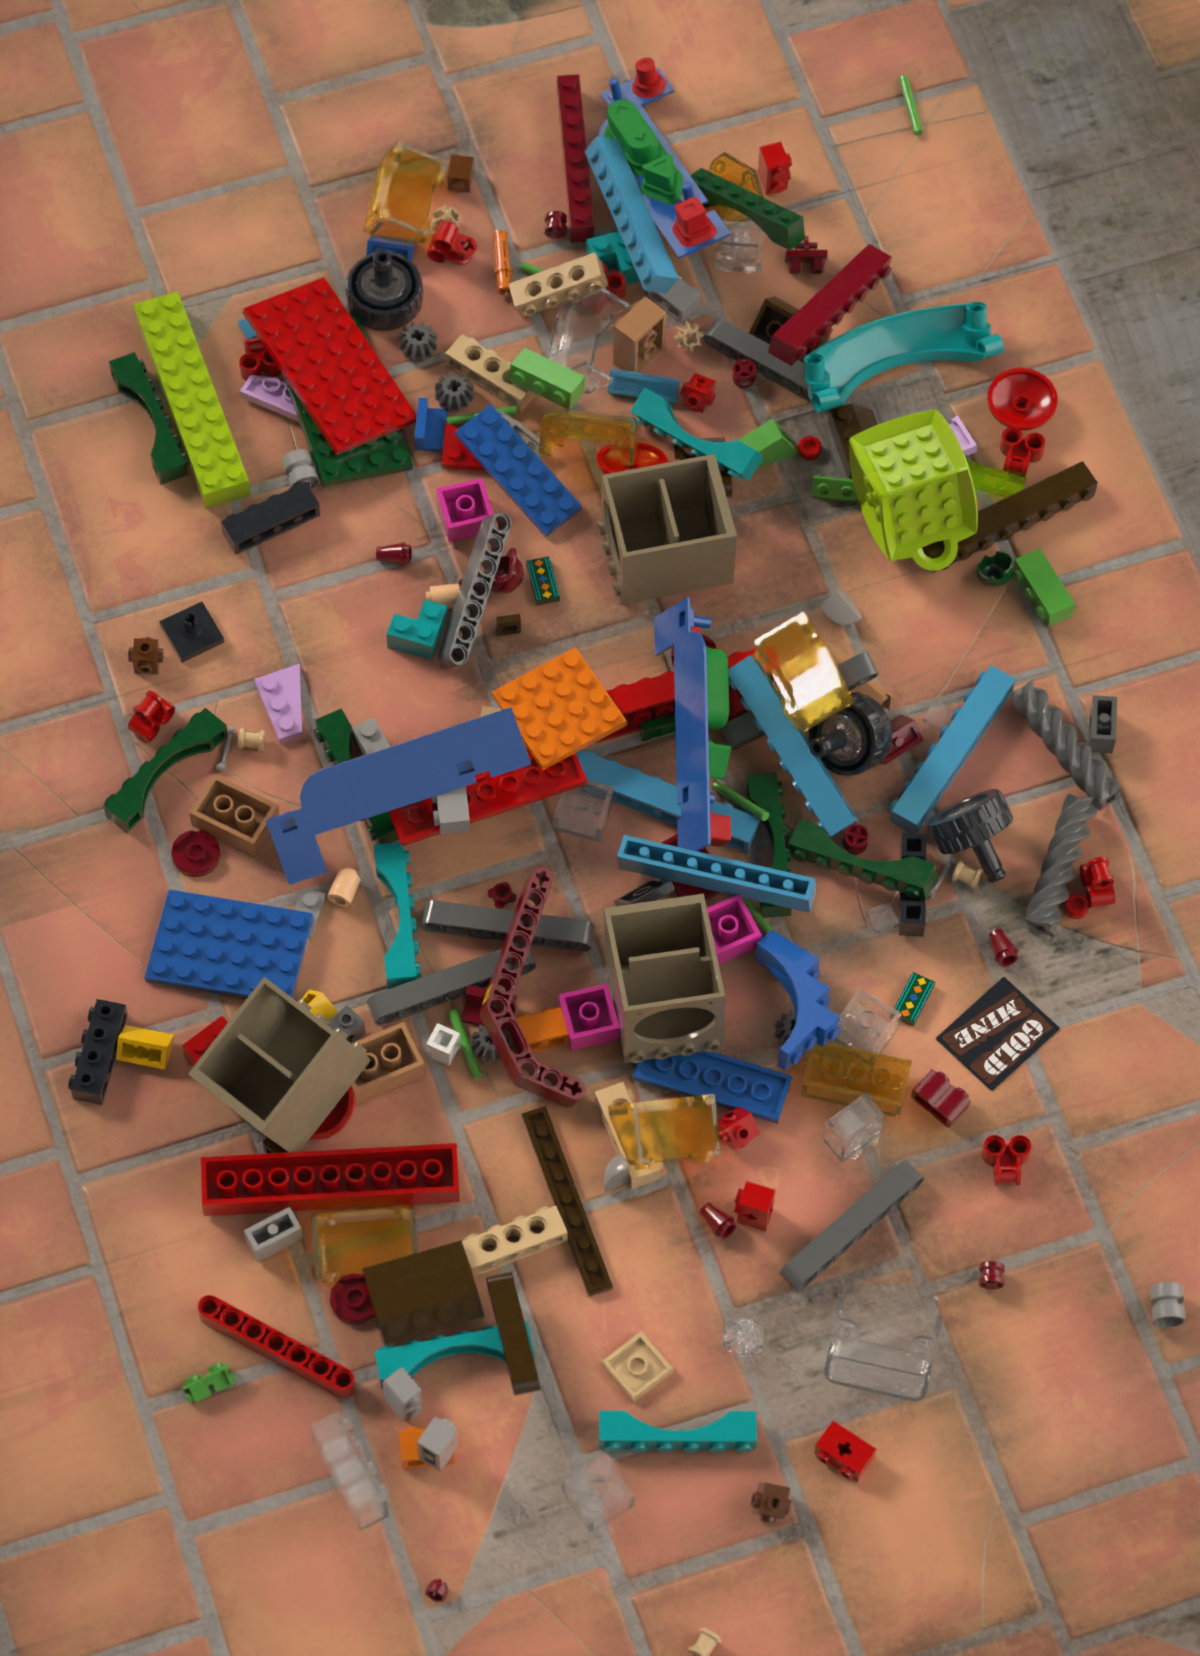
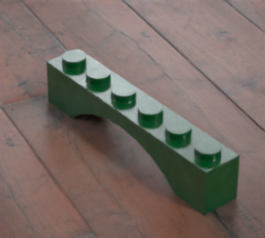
M700 168L690 175L708 200V203L703 204L705 209L711 206H724L737 210L756 223L773 243L789 251L805 240L803 216L704 168Z
M133 352L110 360V373L118 391L140 404L154 424L156 434L150 455L152 467L160 485L187 476L186 466L189 465L185 452L181 453L178 448L181 445L177 434L171 433V421L168 415H163L162 413L164 409L159 396L155 397L153 393L155 387L151 377L147 378L145 375L147 369L143 359L138 360L136 353Z
M204 708L200 713H195L183 729L175 732L172 740L167 745H162L150 761L144 762L132 778L130 777L124 781L121 789L116 794H111L106 799L103 805L105 816L127 834L144 818L148 795L160 776L174 764L185 758L212 752L228 736L227 725L207 708Z
M342 708L316 719V729L313 732L318 743L324 744L326 748L324 753L328 762H333L336 765L350 760V748L353 741L352 726ZM388 812L360 820L361 822H366L368 826L366 831L371 841H376L377 844H385L399 840Z
M776 773L747 775L746 788L748 800L769 813L768 819L761 821L770 835L773 846V861L770 868L793 873L792 869L788 870L787 862H791L790 848L785 847L784 841L788 840L787 825H782V818H785V805L780 803L779 796H783L782 781L777 782ZM760 901L763 918L791 916V908Z
M803 820L799 821L788 843L791 856L798 861H808L822 869L829 868L838 871L843 876L851 875L860 878L867 884L875 883L883 886L886 890H896L905 893L913 899L920 898L926 900L938 877L934 863L913 856L894 861H872L859 858L837 846L822 826Z

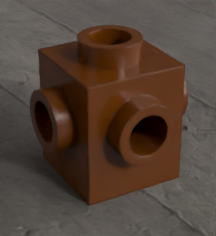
M151 637L134 638L133 648L129 647L128 661L133 662L134 673L159 674V663H163L164 650L159 648L158 639Z
M758 1482L757 1492H754L751 1498L753 1514L760 1515L761 1521L775 1523L776 1519H784L791 1507V1500L788 1499L790 1488Z

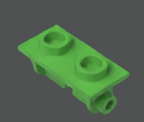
M821 474L813 476L811 497L858 502L853 479H835V477L822 476Z
M221 1361L208 1367L209 1373L201 1377L197 1373L184 1380L186 1384L181 1386V1389H188L189 1392L185 1394L188 1402H195L196 1404L212 1395L208 1388L211 1384L216 1392L233 1385L232 1382L236 1380L233 1371L227 1372L226 1370L231 1365L228 1363L223 1365Z

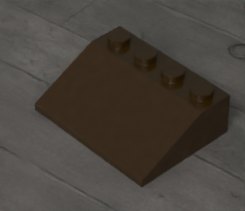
M462 1240L362 1268L380 1337L384 1345L485 1317Z

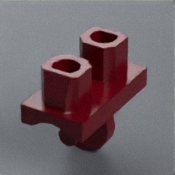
M805 236V240L794 247V249L803 250H786L785 262H788L789 273H802V262H811V273H823L828 250H809L818 249V242H809V236Z

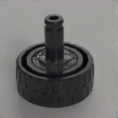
M386 251L369 254L357 261L350 269L346 278V300L350 313L359 318L362 325L373 330L390 331L410 323L418 315L423 302L421 274L415 264L400 254Z
M860 692L839 694L821 703L814 711L809 724V749L814 757L821 759L829 771L838 775L855 776L876 767L887 756L892 743L891 723L882 706L870 696Z
M999 789L982 791L964 798L945 808L929 820L928 829L942 854H953L972 847L990 883L999 881L1006 876V871L1003 870L1002 863L990 840L991 837L1003 831L1013 821L1009 805Z

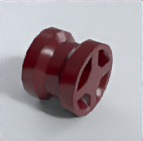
M561 211L546 213L545 223L547 225L544 227V234L552 239L565 237L567 235V215Z
M739 359L733 366V382L740 388L752 386L756 379V365L750 359Z
M853 824L846 828L843 846L848 853L858 855L866 850L869 838L867 829L860 824Z
M985 1261L979 1264V1271L981 1272V1277L979 1278L980 1287L992 1290L1004 1287L1002 1274L1005 1271V1265L1003 1263Z

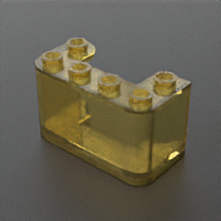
M804 612L753 641L757 649L754 654L759 663L763 664L768 675L773 674L775 679L771 682L777 693L782 692L784 698L780 699L783 704L781 708L788 720H791L796 730L801 729L805 732L855 703L823 638Z

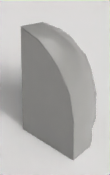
M837 590L820 605L825 614L837 624H855L862 619L859 609L846 592Z
M621 1153L613 1157L605 1168L603 1177L605 1191L629 1183V1166Z

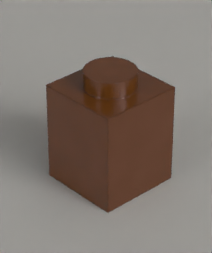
M451 154L447 174V190L458 193H470L474 174V157Z

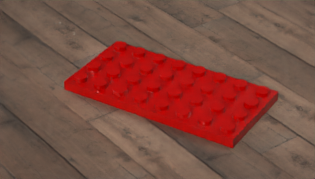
M325 277L243 309V315L336 455L416 423L417 414Z
M526 747L531 765L492 778L489 771L474 775L476 783L466 786L470 824L587 785V778L576 753L542 771ZM431 798L388 811L401 847L440 834V825L435 826L433 811H438L437 803L432 804Z

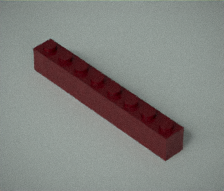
M558 75L557 99L571 243L587 242V239L594 238V220L588 158L585 154L587 148L580 75Z
M868 244L773 334L768 353L790 366L798 359L802 360L810 348L813 349L822 336L826 337L834 324L838 325L846 313L852 312L858 301L862 302L870 290L873 291L882 278L886 279L891 272L890 263L892 256Z

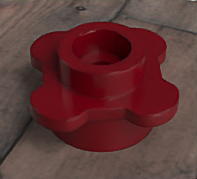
M507 882L498 883L488 890V897L493 899L497 909H503L506 904L514 903L517 899V895L512 893V889Z

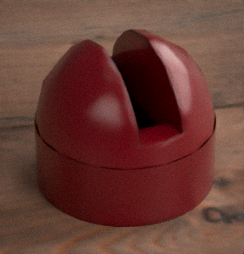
M441 1579L432 1580L425 1591L426 1596L437 1602L445 1601L448 1594L447 1583H442Z

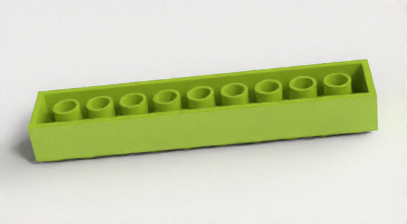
M178 291L133 304L137 325L205 509L250 496L249 479Z

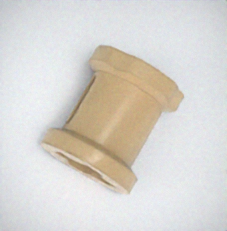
M241 727L238 737V749L245 747L258 749V752H263L265 730L255 732L247 731Z
M959 860L952 881H961L971 885V889L975 890L983 869L972 868Z
M702 1627L699 1630L700 1636L695 1644L687 1650L691 1656H709L715 1645L721 1642L720 1637L716 1633Z

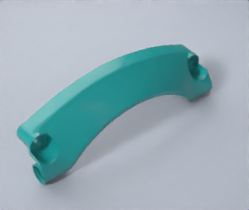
M975 301L913 310L881 318L854 328L806 355L803 359L804 381L808 384V396L816 412L821 413L845 405L847 398L857 386L870 377L888 369L924 361L953 360L977 362L1002 354L1004 352V343L999 334L991 335V325L987 323V305L983 302Z

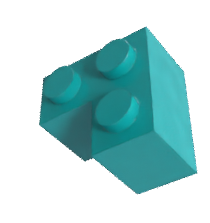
M619 231L587 239L586 255L595 252L600 261L606 265L607 270L616 268V271L625 277L626 285L640 282Z
M424 600L417 620L394 614L386 633L387 648L433 660L448 621L447 606Z

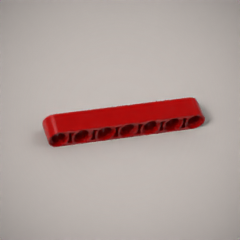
M206 1295L199 1300V1318L205 1325L339 1398H349L354 1394L356 1390L355 1376L350 1369L216 1296ZM207 1307L216 1308V1311L212 1314L204 1312ZM230 1319H237L239 1321L234 1326L226 1324ZM252 1331H259L261 1333L257 1338H250L248 1336ZM274 1343L283 1345L279 1350H272L270 1348ZM297 1355L305 1357V1360L299 1363L294 1362L292 1359ZM319 1367H324L328 1370L323 1375L315 1373V1370ZM342 1379L350 1381V1384L346 1387L337 1385Z

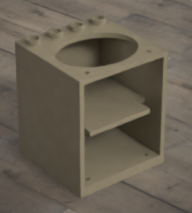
M715 454L602 475L601 521H598L597 525L600 536L604 535L605 538L603 542L604 554L610 557L611 562H608L610 576H615L616 582H613L614 593L616 597L620 596L622 605L734 583L737 534Z
M704 894L604 908L605 964L613 1005L620 1026V1041L625 1063H640L644 1060L655 1058L666 1059L669 1056L675 1055L688 1056L695 1052H714L724 1048L725 992Z
M263 977L188 1075L288 1152H300L371 1059L364 1055L367 1050L356 1041L353 1044L349 1043L346 1040L348 1035L338 1027L334 1030L328 1026L330 1021L320 1013L316 1016L310 1012L312 1007L301 999L298 1002L295 1001L275 984Z

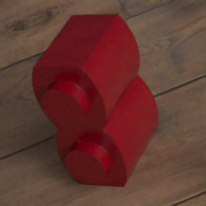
M931 1069L912 1090L911 1097L944 1126L950 1128L969 1108V1095L962 1088L952 1086L949 1083V1078L944 1073Z

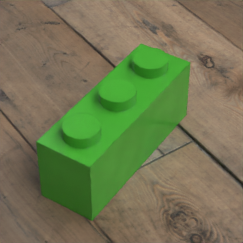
M524 348L510 364L509 381L570 410L584 394L585 376L527 348Z
M1040 548L1015 559L1013 577L1017 583H1021L1027 600L1033 602L1040 620H1044L1049 627L1073 616L1075 603Z

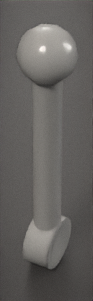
M234 726L229 727L220 763L216 765V769L219 772H223L226 769L225 760L235 733Z
M950 856L947 858V864L928 895L929 898L932 899L948 870L951 866L955 865L956 859Z

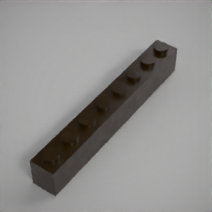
M1081 461L978 511L977 532L957 542V555L952 563L960 559L962 561L966 560L979 550H987L993 543L1000 540L1005 541L1020 530L1026 531L1041 520L1047 521L1054 514L1062 510L1067 511L1074 504L1082 500L1084 502L1090 500L1096 493L1098 482L1085 463ZM944 541L934 542L922 547L924 554L929 558L940 557L945 549Z

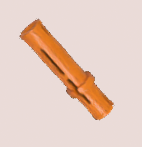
M497 230L493 234L496 261L494 275L497 278L498 294L507 296L511 294L509 283H511V276L513 274L509 263L508 233L504 230Z

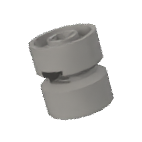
M297 449L287 453L282 458V466L285 474L289 476L288 483L290 487L307 482L312 491L319 486L320 478L314 467L310 451Z
M1162 1282L1152 1285L1150 1287V1298L1154 1305L1151 1308L1152 1324L1161 1328L1183 1325L1186 1322L1185 1307L1182 1305L1184 1302L1183 1285L1175 1282Z

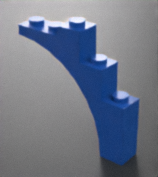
M771 930L757 943L754 960L769 970L782 984L790 997L795 1011L796 1025L789 1039L780 1048L777 1063L778 1067L786 1071L792 1064L795 1065L799 1062L802 1054L807 1049L811 1050L815 1044L824 1047L830 1040L834 1041L840 1032V1016L827 1009L830 1003L828 998L830 987L817 980L820 974V970H818L820 958Z

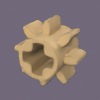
M443 205L433 212L432 225L436 231L441 221H450L459 228L460 216L454 208L447 209L446 205Z
M685 321L684 326L676 327L678 335L673 337L676 341H680L678 346L681 349L687 346L690 351H693V347L696 345L701 346L699 341L700 337H703L704 334L701 331H697L699 329L697 323L691 327L690 323ZM689 333L692 335V337L689 339L685 337L686 334Z

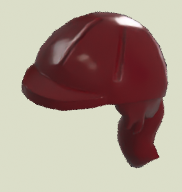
M511 547L505 556H501L490 590L493 593H511L523 581L524 570L521 561L517 557L515 548ZM463 578L459 581L460 586L462 584Z

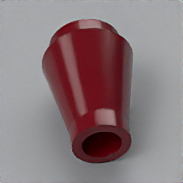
M405 542L377 546L376 560L405 566V564H410L412 561V547Z
M995 929L990 932L989 937L995 961L1003 967L1014 964L1018 960L1017 948L1007 938L1002 929Z
M710 1202L706 1203L699 1212L716 1237L726 1239L737 1227L734 1217L713 1206Z

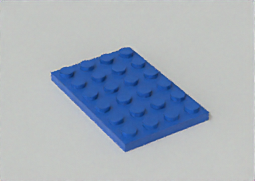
M169 889L144 977L145 981L247 999L263 977H265L293 998L306 950L307 938L309 937L314 919L313 913Z

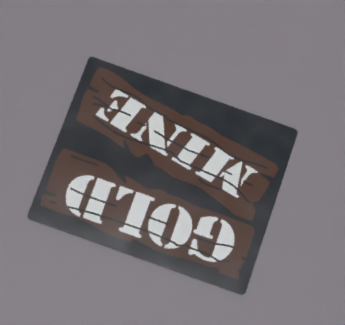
M1002 977L937 1036L936 1040L993 1091L1049 1040L1060 1027L1010 981Z

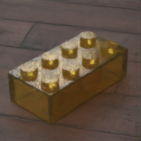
M830 1042L824 1047L815 1044L809 1053L801 1096L900 1118L912 1060Z

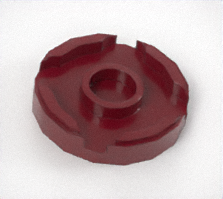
M186 831L179 835L172 845L171 855L173 864L185 876H205L211 873L219 864L221 857L219 843L213 835L206 831Z
M352 1273L343 1276L332 1287L330 1291V1306L333 1314L340 1321L347 1324L360 1325L370 1321L375 1316L363 1274Z

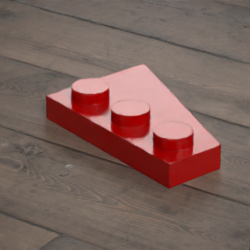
M445 423L442 468L486 471L456 438L455 431L459 428Z

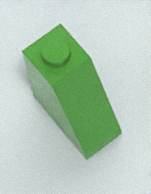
M774 419L739 439V441L757 450L764 457L757 469L798 454L789 434Z

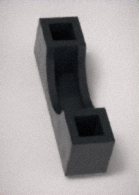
M902 833L900 860L913 856L926 861L927 834ZM899 892V936L924 937L926 901L920 898L913 899L905 893Z

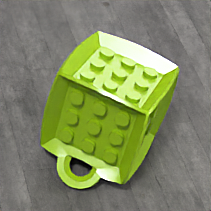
M934 409L902 416L864 430L849 439L850 469L855 492L868 528L889 561L912 558L919 567L928 571H938L948 567L957 555V542L977 532L978 509L974 483L966 457L956 435L942 414ZM944 541L945 549L940 557L929 558L924 554L922 547L934 542Z

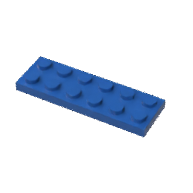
M492 404L455 431L456 438L545 538L582 510V505Z
M702 1051L688 1056L675 1055L669 1056L666 1059L644 1060L637 1064L633 1080L730 1110H735L740 1106L750 1112L753 1117L778 1124L793 1076L716 1052Z

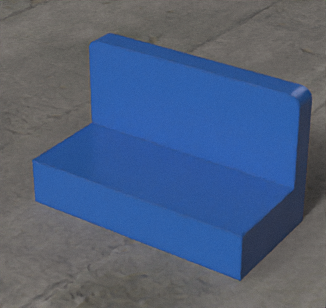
M371 235L367 242L366 256L379 251L400 254L413 262L417 241Z
M419 398L415 450L442 452L447 410L429 408L428 398Z

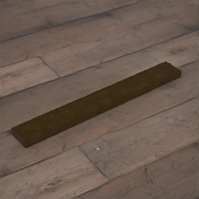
M546 1106L522 1113L524 1125L553 1203L557 1207L568 1232V1243L588 1297L612 1290V1282Z

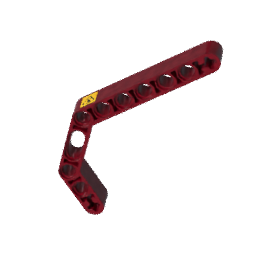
M538 867L534 869L524 883L480 1009V1017L514 1085L564 1107H573L584 1096L586 1092L585 1084L576 1077L536 1061L510 1008L511 1000L553 882V875L550 870ZM528 900L533 901L535 906L530 905ZM520 921H524L528 925V928L524 927L520 923ZM513 942L519 944L521 949L516 948ZM505 963L511 965L513 970L508 969ZM498 985L503 986L506 992L501 991ZM490 1006L495 1007L498 1010V1014L494 1013ZM501 1028L508 1031L518 1054H514L511 1051ZM521 1069L526 1070L529 1077L523 1075ZM544 1079L549 1080L552 1083V1087L548 1086Z

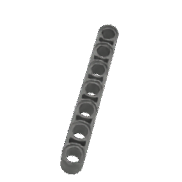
M715 319L703 336V340L708 346L735 361L744 358L750 359L756 365V372L811 402L808 396V384L804 381V364L797 360L790 366L768 353L770 346L768 343L724 319ZM852 393L847 398L845 405L852 397Z
M500 512L486 516L481 523L438 654L439 662L445 668L463 665L468 660L511 529V519L506 513ZM495 521L498 523V529L495 526ZM488 542L491 545V551L488 549ZM480 564L484 567V573L481 571ZM473 586H475L477 594L474 593ZM466 607L470 612L469 616L466 614ZM459 629L462 632V638L459 636ZM452 652L455 654V661L451 656Z
M863 652L781 694V697L794 718L797 719L815 710L824 701L836 695L849 692L871 681L879 673L869 652ZM751 710L727 722L721 728L728 746H731V750L739 749L766 735L764 730L760 731L753 721L756 717Z
M430 900L425 903L421 927L429 932L504 942L515 911ZM541 914L531 945L586 952L591 950L595 926L587 920ZM520 921V923L524 927L528 928V925L524 921Z
M514 944L516 948L521 949L519 944ZM501 949L372 995L367 999V1005L375 1024L378 1026L385 1025L466 996L468 985L488 988ZM530 949L520 976L536 968V963ZM505 963L508 969L513 970L511 965Z
M906 1160L902 1161L782 1268L780 1275L797 1292L802 1291L921 1185L924 1177Z

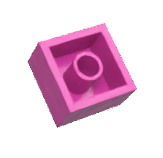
M483 478L436 488L437 505L448 542L476 537L483 519L486 516L493 515Z
M740 894L707 908L719 965L756 950L757 943L761 940L762 934Z
M608 983L559 994V1008L561 1007L566 1023L568 1043L571 1051L620 1040V1026Z

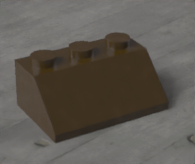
M776 296L766 298L749 334L770 345L773 334L796 314L799 309ZM831 328L826 337L822 336L813 349L810 348L806 355L827 343L833 329Z
M851 403L830 409L828 425L846 476L849 479H852L849 460V439L864 430L878 425L873 410Z

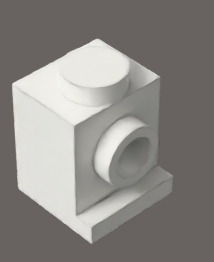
M437 1023L426 1043V1046L431 1048V1058L450 1066L461 1045L460 1033Z

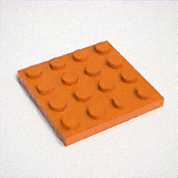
M576 647L492 691V697L501 710L512 707L523 742L542 771L627 725V720Z

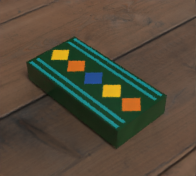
M550 557L526 561L536 605L560 601Z
M913 972L891 1016L914 1026L936 982Z

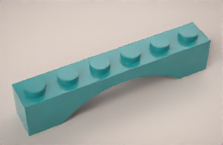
M647 388L643 389L630 410L636 416L634 421L645 428L648 425L654 427L653 432L663 438L667 435L673 438L671 442L682 449L686 445L691 448L690 453L696 457L715 454L719 470L722 467L728 469L727 474L737 480H740L742 477L749 481L764 458L757 450L739 440L711 442L688 434L679 425L671 404Z
M400 842L374 844L376 876L393 895L400 915L397 936L391 948L384 956L387 989L421 977L420 962L415 963L414 956L419 955L418 940H413L412 932H417L416 917L411 918L410 910H415L414 896L408 895V888L412 887L411 873H406V865H410L409 850L404 851V846L401 847Z
M525 1322V1326H526V1330H527V1334H528V1338H529V1342H530V1346H531V1350H532V1354H533V1358H534V1347H533V1343H532L530 1328H529L528 1322ZM491 1325L482 1328L481 1331L471 1332L464 1330L458 1332L455 1336L446 1337L438 1335L432 1337L429 1341L420 1342L419 1340H412L406 1342L403 1346L386 1345L375 1351L381 1389L383 1388V1381L400 1368H405V1372H408V1375L412 1378L428 1364L455 1354H483L506 1362L498 1328Z
M599 1410V1449H604L606 1452H618L620 1449H631L632 1452H645L646 1449H657L658 1452L667 1453L673 1449H683L684 1452L694 1453L698 1452L699 1449H709L713 1453H721L725 1450L748 1453L751 1450H756L757 1411H730L721 1419L707 1426L693 1430L674 1431L650 1426L636 1419L627 1411Z

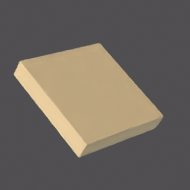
M642 1331L601 1361V1366L633 1403L674 1372V1368Z

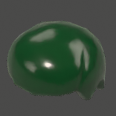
M997 551L992 557L985 555L981 563L977 565V576L986 586H1002L1009 582L1013 575V559L1008 553L1003 551Z

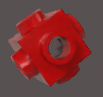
M694 373L689 382H684L681 388L680 395L683 396L681 406L687 407L694 412L703 413L707 406H712L714 402L716 380Z
M740 1106L735 1110L726 1112L721 1119L715 1122L719 1130L717 1135L720 1141L734 1149L745 1147L749 1144L750 1140L761 1134L752 1114Z

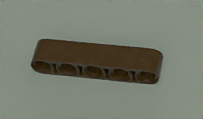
M510 1271L486 1277L487 1288L514 1395L541 1390L513 1274Z

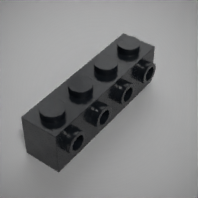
M307 482L294 485L279 495L270 496L262 503L253 504L238 514L227 516L221 521L222 533L235 555L320 516L319 502Z
M96 999L95 1006L90 1007L88 1013V1022L90 1024L88 1030L84 1029L81 1038V1044H84L82 1052H78L76 1055L75 1067L77 1069L75 1075L70 1076L68 1089L71 1090L74 1100L103 1105L116 1059L118 1037L124 1029L128 1017L125 1004Z

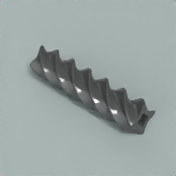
M1032 679L1024 687L1012 693L1013 703L1017 712L1028 721L1032 731L1043 739L1044 745L1057 757L1061 767L1072 775L1073 781L1078 788L1085 792L1087 797L1093 799L1091 804L1099 811H1102L1111 802L1122 796L1119 795L1121 790L1120 782L1114 778L1106 777V765L1100 760L1092 759L1090 745L1077 741L1076 728L1071 724L1062 723L1063 715L1061 709L1048 705L1047 692L1042 688L1033 687L1034 679Z
M1067 794L1064 799L1062 814L1057 820L1055 834L1049 843L1048 854L1043 861L1040 877L1035 884L1033 898L1027 908L1024 921L1027 923L1030 933H1043L1054 937L1051 927L1062 919L1059 905L1069 898L1065 884L1075 879L1076 872L1073 863L1083 856L1080 842L1090 836L1087 821L1097 815V809L1091 804L1093 800L1091 797H1077Z

